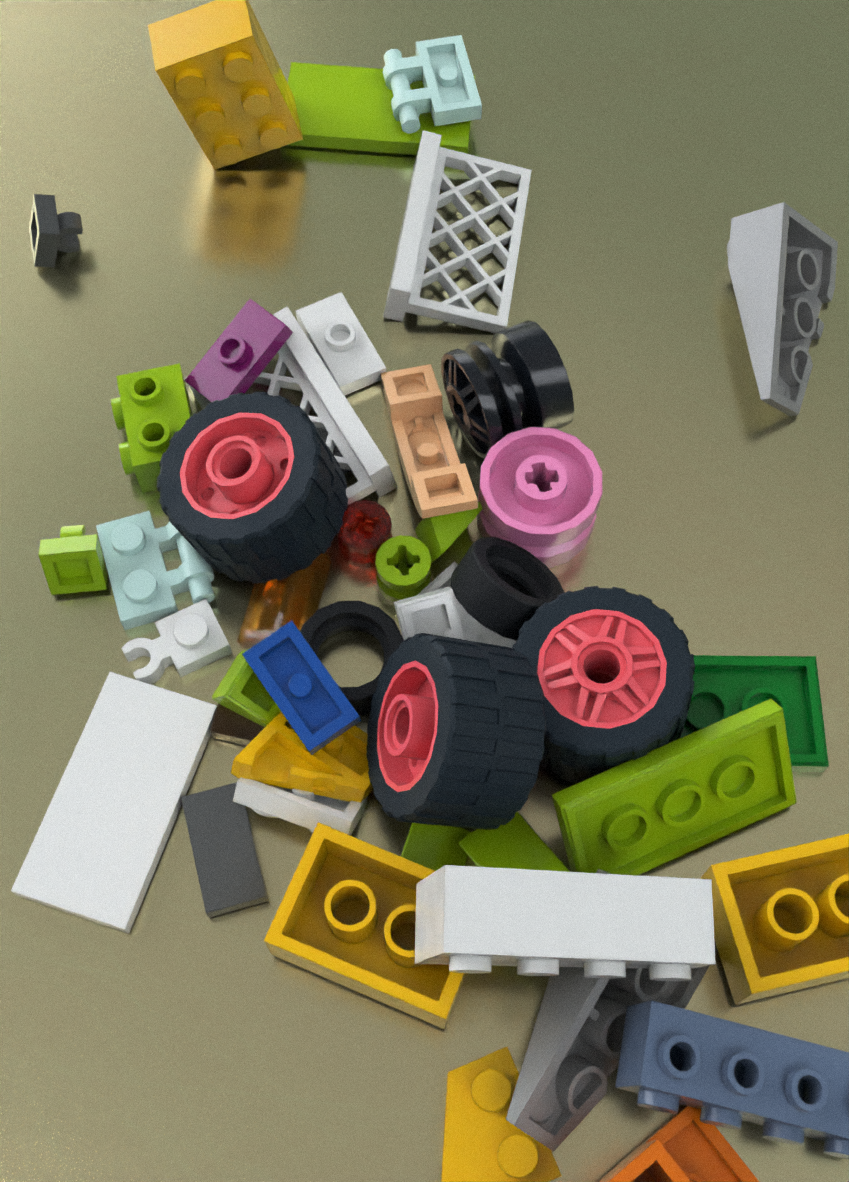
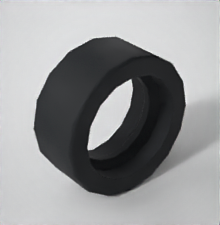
M481 537L475 541L453 571L450 584L456 599L469 615L489 630L502 637L516 641L519 638V630L525 621H529L534 616L535 610L545 602L549 603L555 600L557 595L565 593L558 578L544 563L516 544L497 537Z
M359 600L337 601L318 609L303 624L300 631L316 655L321 644L328 637L342 631L358 630L373 635L379 640L384 650V664L381 672L387 665L391 654L403 642V637L395 621L379 607ZM380 674L373 681L359 687L339 686L358 715H365L371 712V702Z

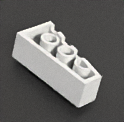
M444 865L416 884L415 964L449 965V972L491 973V965L517 966V974L526 976L559 975V967H584V977L600 979L626 978V968H648L650 980L689 981L691 980V969L716 964L712 879Z

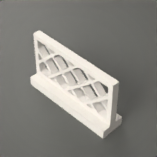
M423 130L414 163L383 317L403 322L405 312L497 333L507 328L532 170L440 147L442 135ZM444 167L462 170L471 180L455 187L445 175ZM502 180L518 184L517 192L502 198L490 183ZM479 189L491 205L475 212L463 196ZM452 202L464 218L448 225L436 210ZM497 214L511 228L510 231L498 237L484 223L485 220ZM472 227L484 244L468 251L456 235ZM445 241L457 257L440 265L429 251V248ZM493 253L504 266V270L489 277L476 260ZM426 266L429 269V272L424 274ZM465 266L478 283L461 291L448 274ZM438 281L450 298L442 302L420 298L421 288ZM486 292L498 307L497 316L477 311L469 300Z
M288 306L273 314L286 324L293 333L277 352L279 358L274 373L261 372L253 383L269 385L267 393L272 396H277L280 388L302 391L303 397L300 408L308 415L312 407L317 417L308 415L316 428H322L327 431V446L332 454L336 446L342 457L334 456L341 466L340 468L351 470L358 481L346 488V496L348 497L347 507L374 491L380 498L397 488L398 486L389 464ZM287 369L292 375V377L285 376ZM189 385L201 408H206V405L211 402Z

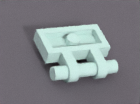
M462 35L417 41L416 56L403 58L401 51L398 49L388 50L384 54L385 66L383 68V76L386 87L393 92L394 97L391 100V107L394 118L401 123L403 132L411 134L418 131L420 128L419 115L422 113L431 112L434 126L481 119L482 103ZM422 80L424 88L411 90L410 84L412 82Z
M146 511L96 525L120 622L124 630L155 622L178 612L174 597L176 594L190 591L194 604L204 599H207L208 603L214 600L215 596L211 582L214 580L212 567L170 521L166 526L155 529L151 513ZM178 548L182 564L177 569L167 571L162 553Z

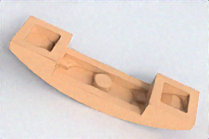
M428 364L381 373L382 387L399 458L410 494L420 517L424 519L477 509L478 499L466 464H461L443 413L442 394L432 365Z

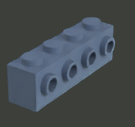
M653 1000L627 1006L615 1088L638 1093V1106L673 1114L678 1113L679 1104L701 1109L700 1121L703 1123L740 1130L742 1120L763 1125V1138L786 1144L804 1145V1136L824 1141L823 1152L825 1154L849 1159V1052Z

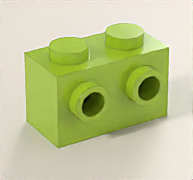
M180 363L116 376L120 397L111 399V406L117 429H126L128 442L119 443L120 457L125 474L136 475L142 493L157 490V477L160 474L161 467L159 464L164 452L166 453L170 445L169 441L175 432L179 431L185 425V421L192 416L188 391Z

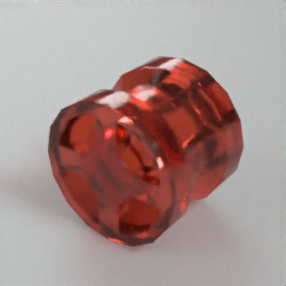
M368 500L355 501L349 504L344 512L342 519L344 523L338 533L340 553L354 567L373 568L375 567L376 553L381 544L392 538L391 517L387 510L377 502ZM364 526L373 530L372 533L366 531Z

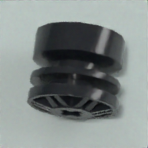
M527 320L497 332L492 337L491 349L484 342L474 341L467 346L465 351L457 348L445 353L441 359L444 389L451 411L468 444L483 459L486 458L490 448L509 433L528 427L561 429L573 420V393L567 371L550 337L536 322Z

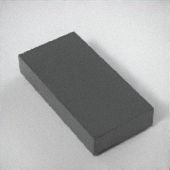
M237 782L181 797L205 912L209 918L269 901L247 807L233 802Z

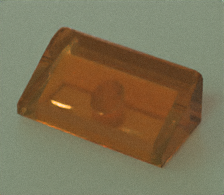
M321 553L312 561L313 564L304 570L300 569L292 573L290 577L279 581L274 579L266 583H254L237 642L241 645L253 647L291 620L298 630L301 631L303 624L319 608L331 565L330 557L326 553Z

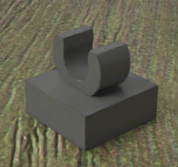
M34 194L29 233L34 267H55L57 250L65 253L79 251L77 234L83 233L81 215L75 212H63L57 215L55 195Z

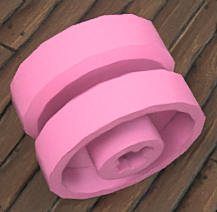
M528 427L507 434L490 448L481 465L478 502L481 503L483 510L477 515V526L482 537H497L512 542L530 552L548 568L569 562L585 548L593 531L596 512L602 497V470L594 453L577 437L555 428Z

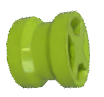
M400 535L392 537L381 544L376 553L375 560L376 582L380 593L387 600L395 602L416 596L430 584L431 555L429 549L421 540L412 536ZM406 562H407L408 564H410L412 567H411V568L407 567Z

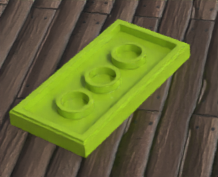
M291 62L288 85L295 99L303 140L288 145L417 155L422 131L424 130L442 135L440 147L468 154L471 121L434 126L431 112L419 115L420 128L418 131L411 134L403 132L401 123L393 115L391 100L394 96L392 90L386 87L383 69ZM421 80L412 82L410 87L413 90L424 88Z
M773 699L766 700L652 750L646 756L636 760H629L552 794L571 872L596 873L598 869H601L611 874L640 875L796 804L783 708Z

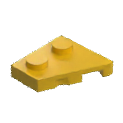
M282 712L234 758L231 774L237 778L252 779L264 784L291 790L294 788L309 791L315 795L348 802H362L373 790L368 774L369 766L366 755L368 734L354 725L311 755Z
M507 1046L456 1068L447 1074L441 1182H549L562 1176L552 1151L506 1120L519 1077L518 1070Z

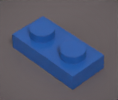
M292 620L242 654L311 755L361 721L356 710Z

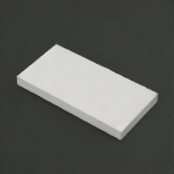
M109 672L11 891L19 897L129 934L182 806L181 797L187 794L210 738V729L217 705Z

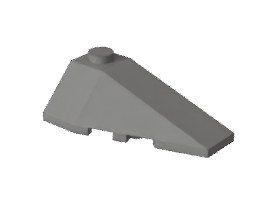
M783 202L731 218L727 256L728 268L760 399L788 416L799 415L813 367L811 356L808 352L811 341L821 338L824 323L818 318L822 303L831 302L835 290L838 242Z
M598 869L596 872L603 874H611L601 869ZM710 965L691 969V980L689 981L650 980L648 968H626V978L600 979L584 977V967H559V975L549 977L506 1120L554 1152L606 1095L607 1078L619 1065L627 1006L653 1000L684 1009Z

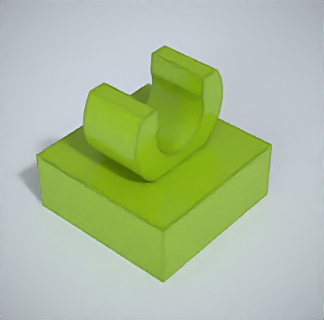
M85 525L61 527L60 538L40 540L38 556L51 595L107 590L108 571L98 535H85Z

